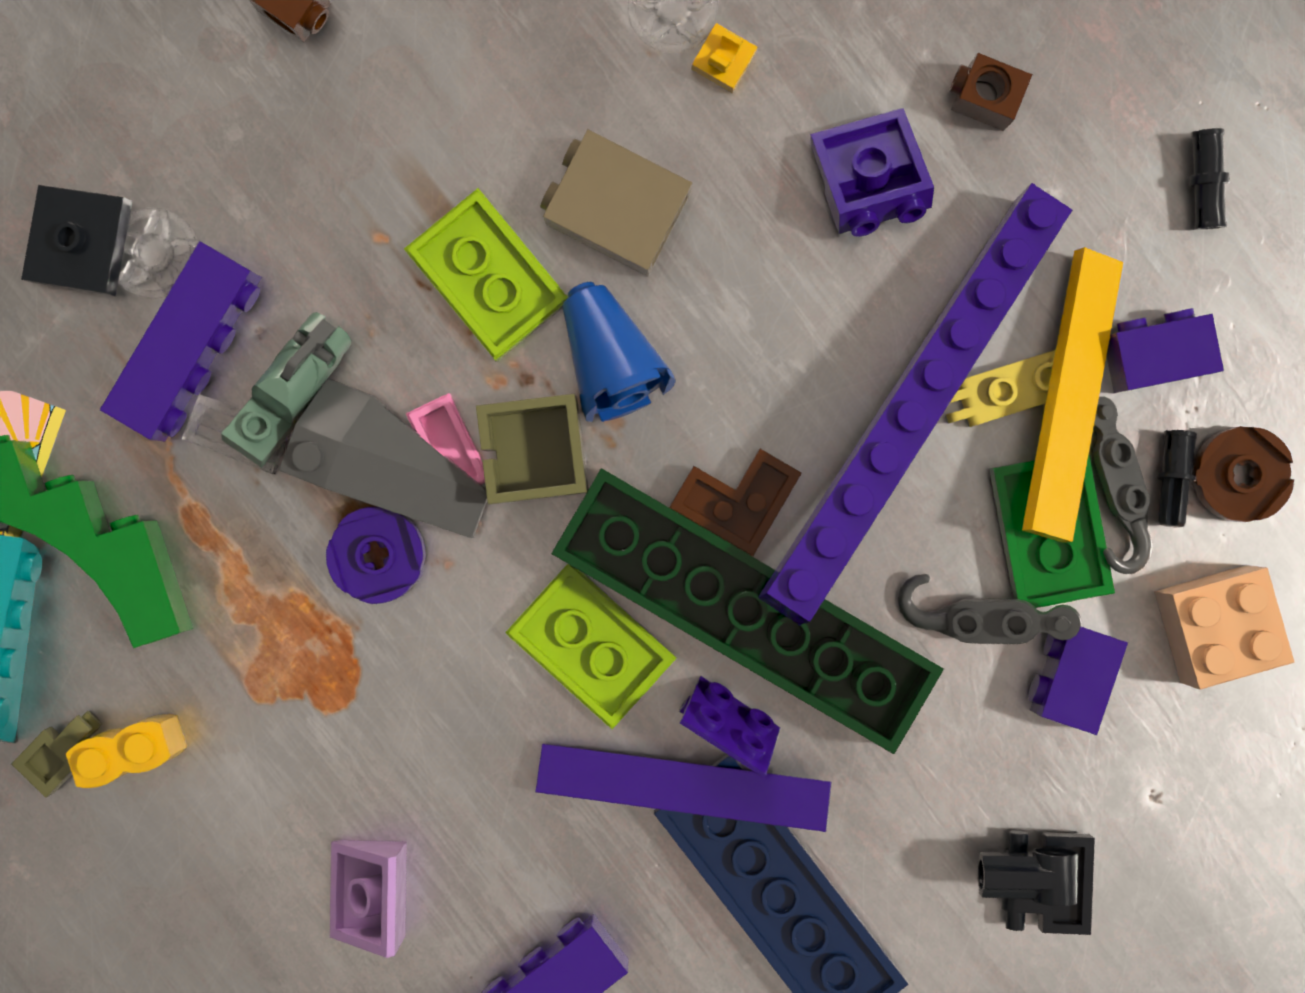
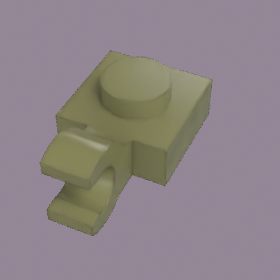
M87 711L82 717L80 715L76 716L60 734L52 726L46 728L11 765L47 798L54 794L72 775L66 757L67 751L77 743L90 738L100 728L102 723L90 711Z

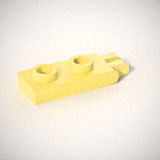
M1056 350L965 378L950 402L961 400L964 409L946 414L948 424L967 418L969 427L1046 404Z

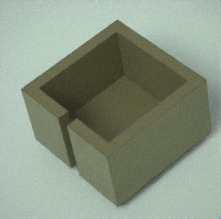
M575 393L476 405L481 450L486 452L496 451L497 460H482L488 504L587 493L588 481L578 400Z

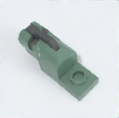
M318 312L312 313L297 330L293 338L281 349L270 367L251 388V399L221 433L222 441L261 468L293 431L295 424L320 390L322 384L339 365L342 356L351 346L352 340L348 333L340 326L336 329L325 321L326 317Z

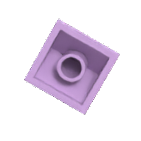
M338 840L331 842L330 938L386 958L395 956L405 938L407 841Z

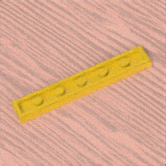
M1086 247L1075 250L1022 527L1023 531L1059 542H1073L1124 263Z

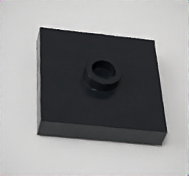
M38 185L21 280L116 296L133 201L119 196Z

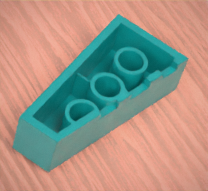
M0 535V742L16 743L36 582L42 571V557L40 555V548L25 538Z

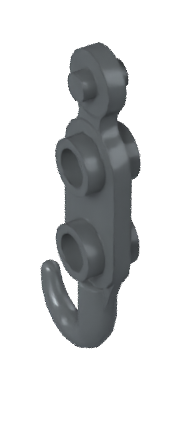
M1101 396L1098 400L1093 427L1097 434L1093 459L1109 509L1127 530L1133 545V555L1127 561L1117 558L1110 548H1105L1103 554L1107 563L1114 571L1122 574H1134L1145 567L1152 551L1151 535L1148 529L1150 496L1132 443L1116 429L1117 408L1111 399Z
M928 574L911 577L905 581L899 591V609L906 621L917 628L935 630L964 643L1023 644L1034 639L1041 632L1048 633L1059 640H1068L1077 635L1081 626L1080 614L1069 605H1056L1049 611L1041 612L1031 603L1020 599H964L936 611H922L914 605L912 594L919 585L930 581Z

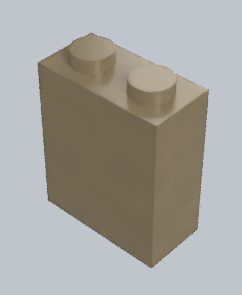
M587 129L582 141L574 139L564 156L562 165L568 168L560 184L552 182L542 199L540 208L545 210L543 215L545 224L648 277L691 193L692 182Z

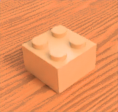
M1244 565L1154 591L1180 683L1201 690L1295 663L1267 567Z

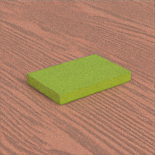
M479 188L404 248L496 362L563 308V303L568 299V296Z
M569 564L559 572L505 632L611 729L621 721L677 659L668 648L586 574Z

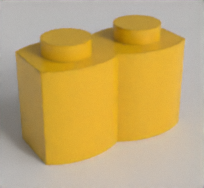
M158 714L126 728L107 730L81 741L67 751L66 757L76 787L95 788L106 785L127 773H141L155 769L180 755L187 748V744L178 716L174 714Z

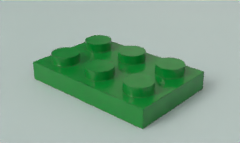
M1088 455L1073 542H1059L1022 530L1035 460L989 468L1013 599L1025 600L1034 605L1035 608L1114 594L1115 589L1111 568L1103 554L1107 546L1090 456Z

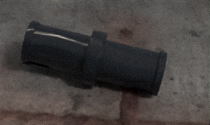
M1222 128L1202 129L1191 132V137L1193 138L1194 175L1189 176V186L1194 187L1195 230L1227 227L1225 184L1230 183V173L1224 172L1223 135L1225 133Z

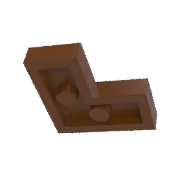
M761 448L757 451L736 489L693 466L669 508L754 556L802 472Z

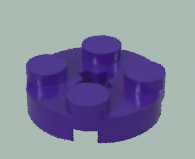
M380 507L362 508L344 517L333 532L332 539L329 540L326 549V564L329 574L338 588L353 598L359 599V601L369 604L390 602L406 594L422 576L426 557L425 545L420 531L407 516ZM372 541H377L380 548L387 547L389 556L384 558V567L381 569H377L374 562L366 563L363 554L370 551L369 543Z

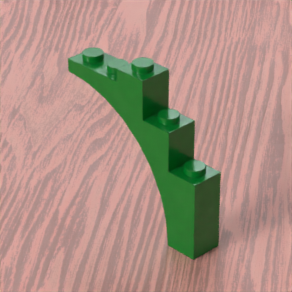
M10 435L0 436V522L34 534L66 554L89 575L118 613L133 648L192 630L193 626L158 521H140L138 514L109 523L112 530L110 532L94 481H76L74 475H67L43 483L30 442L11 440Z

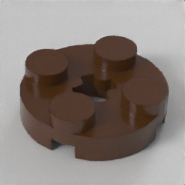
M1242 426L1228 428L1212 435L1199 449L1193 466V475L1197 477L1195 483H1191V485L1196 489L1201 503L1219 518L1235 522L1266 519L1277 513L1292 494L1294 479H1291L1290 463H1293L1291 452L1278 436L1266 429ZM1249 463L1252 466L1249 472V476L1253 479L1250 485L1246 483L1237 485L1234 481V467L1236 465L1244 466Z

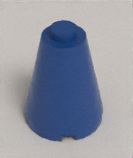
M585 282L575 286L568 292L569 298L563 303L562 307L581 408L586 421L593 422L595 414L599 415L602 422L626 416L651 404L648 394L660 388L662 395L672 389L676 379L671 369L606 286H595L594 282Z

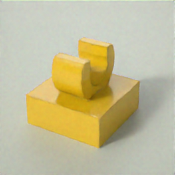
M716 23L693 61L691 70L733 93L755 56L758 47Z

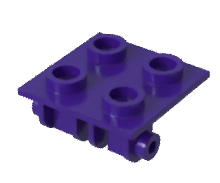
M700 676L692 695L686 698L679 709V712L683 714L680 724L764 778L767 775L781 727L774 724L771 717L765 712L755 708L751 709L734 698L730 690L722 684L710 682Z

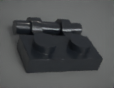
M1019 830L1009 831V847L1004 849L1003 852L1033 853V851L1028 850L1029 833ZM1042 832L1041 847H1060L1078 852L1077 904L1072 906H1049L1036 903L1032 899L1002 898L1001 909L1006 911V929L1013 931L1025 930V913L1038 914V929L1042 933L1091 935L1095 838L1090 834Z

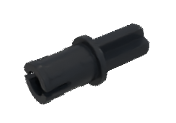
M1185 430L1164 431V453L1161 472L1156 473V479L1162 480L1158 521L1162 526L1179 528L1184 527L1186 523L1189 484L1195 483L1197 477L1193 475V458L1197 433Z

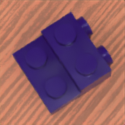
M904 108L810 134L811 148L825 184V197L839 234L851 231L853 236H866L877 230L880 222L898 218L901 223H912L922 218L926 214V209L932 208L934 185Z

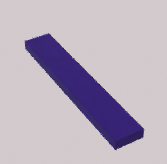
M542 744L535 792L826 832L832 782L769 773L763 778L753 771Z

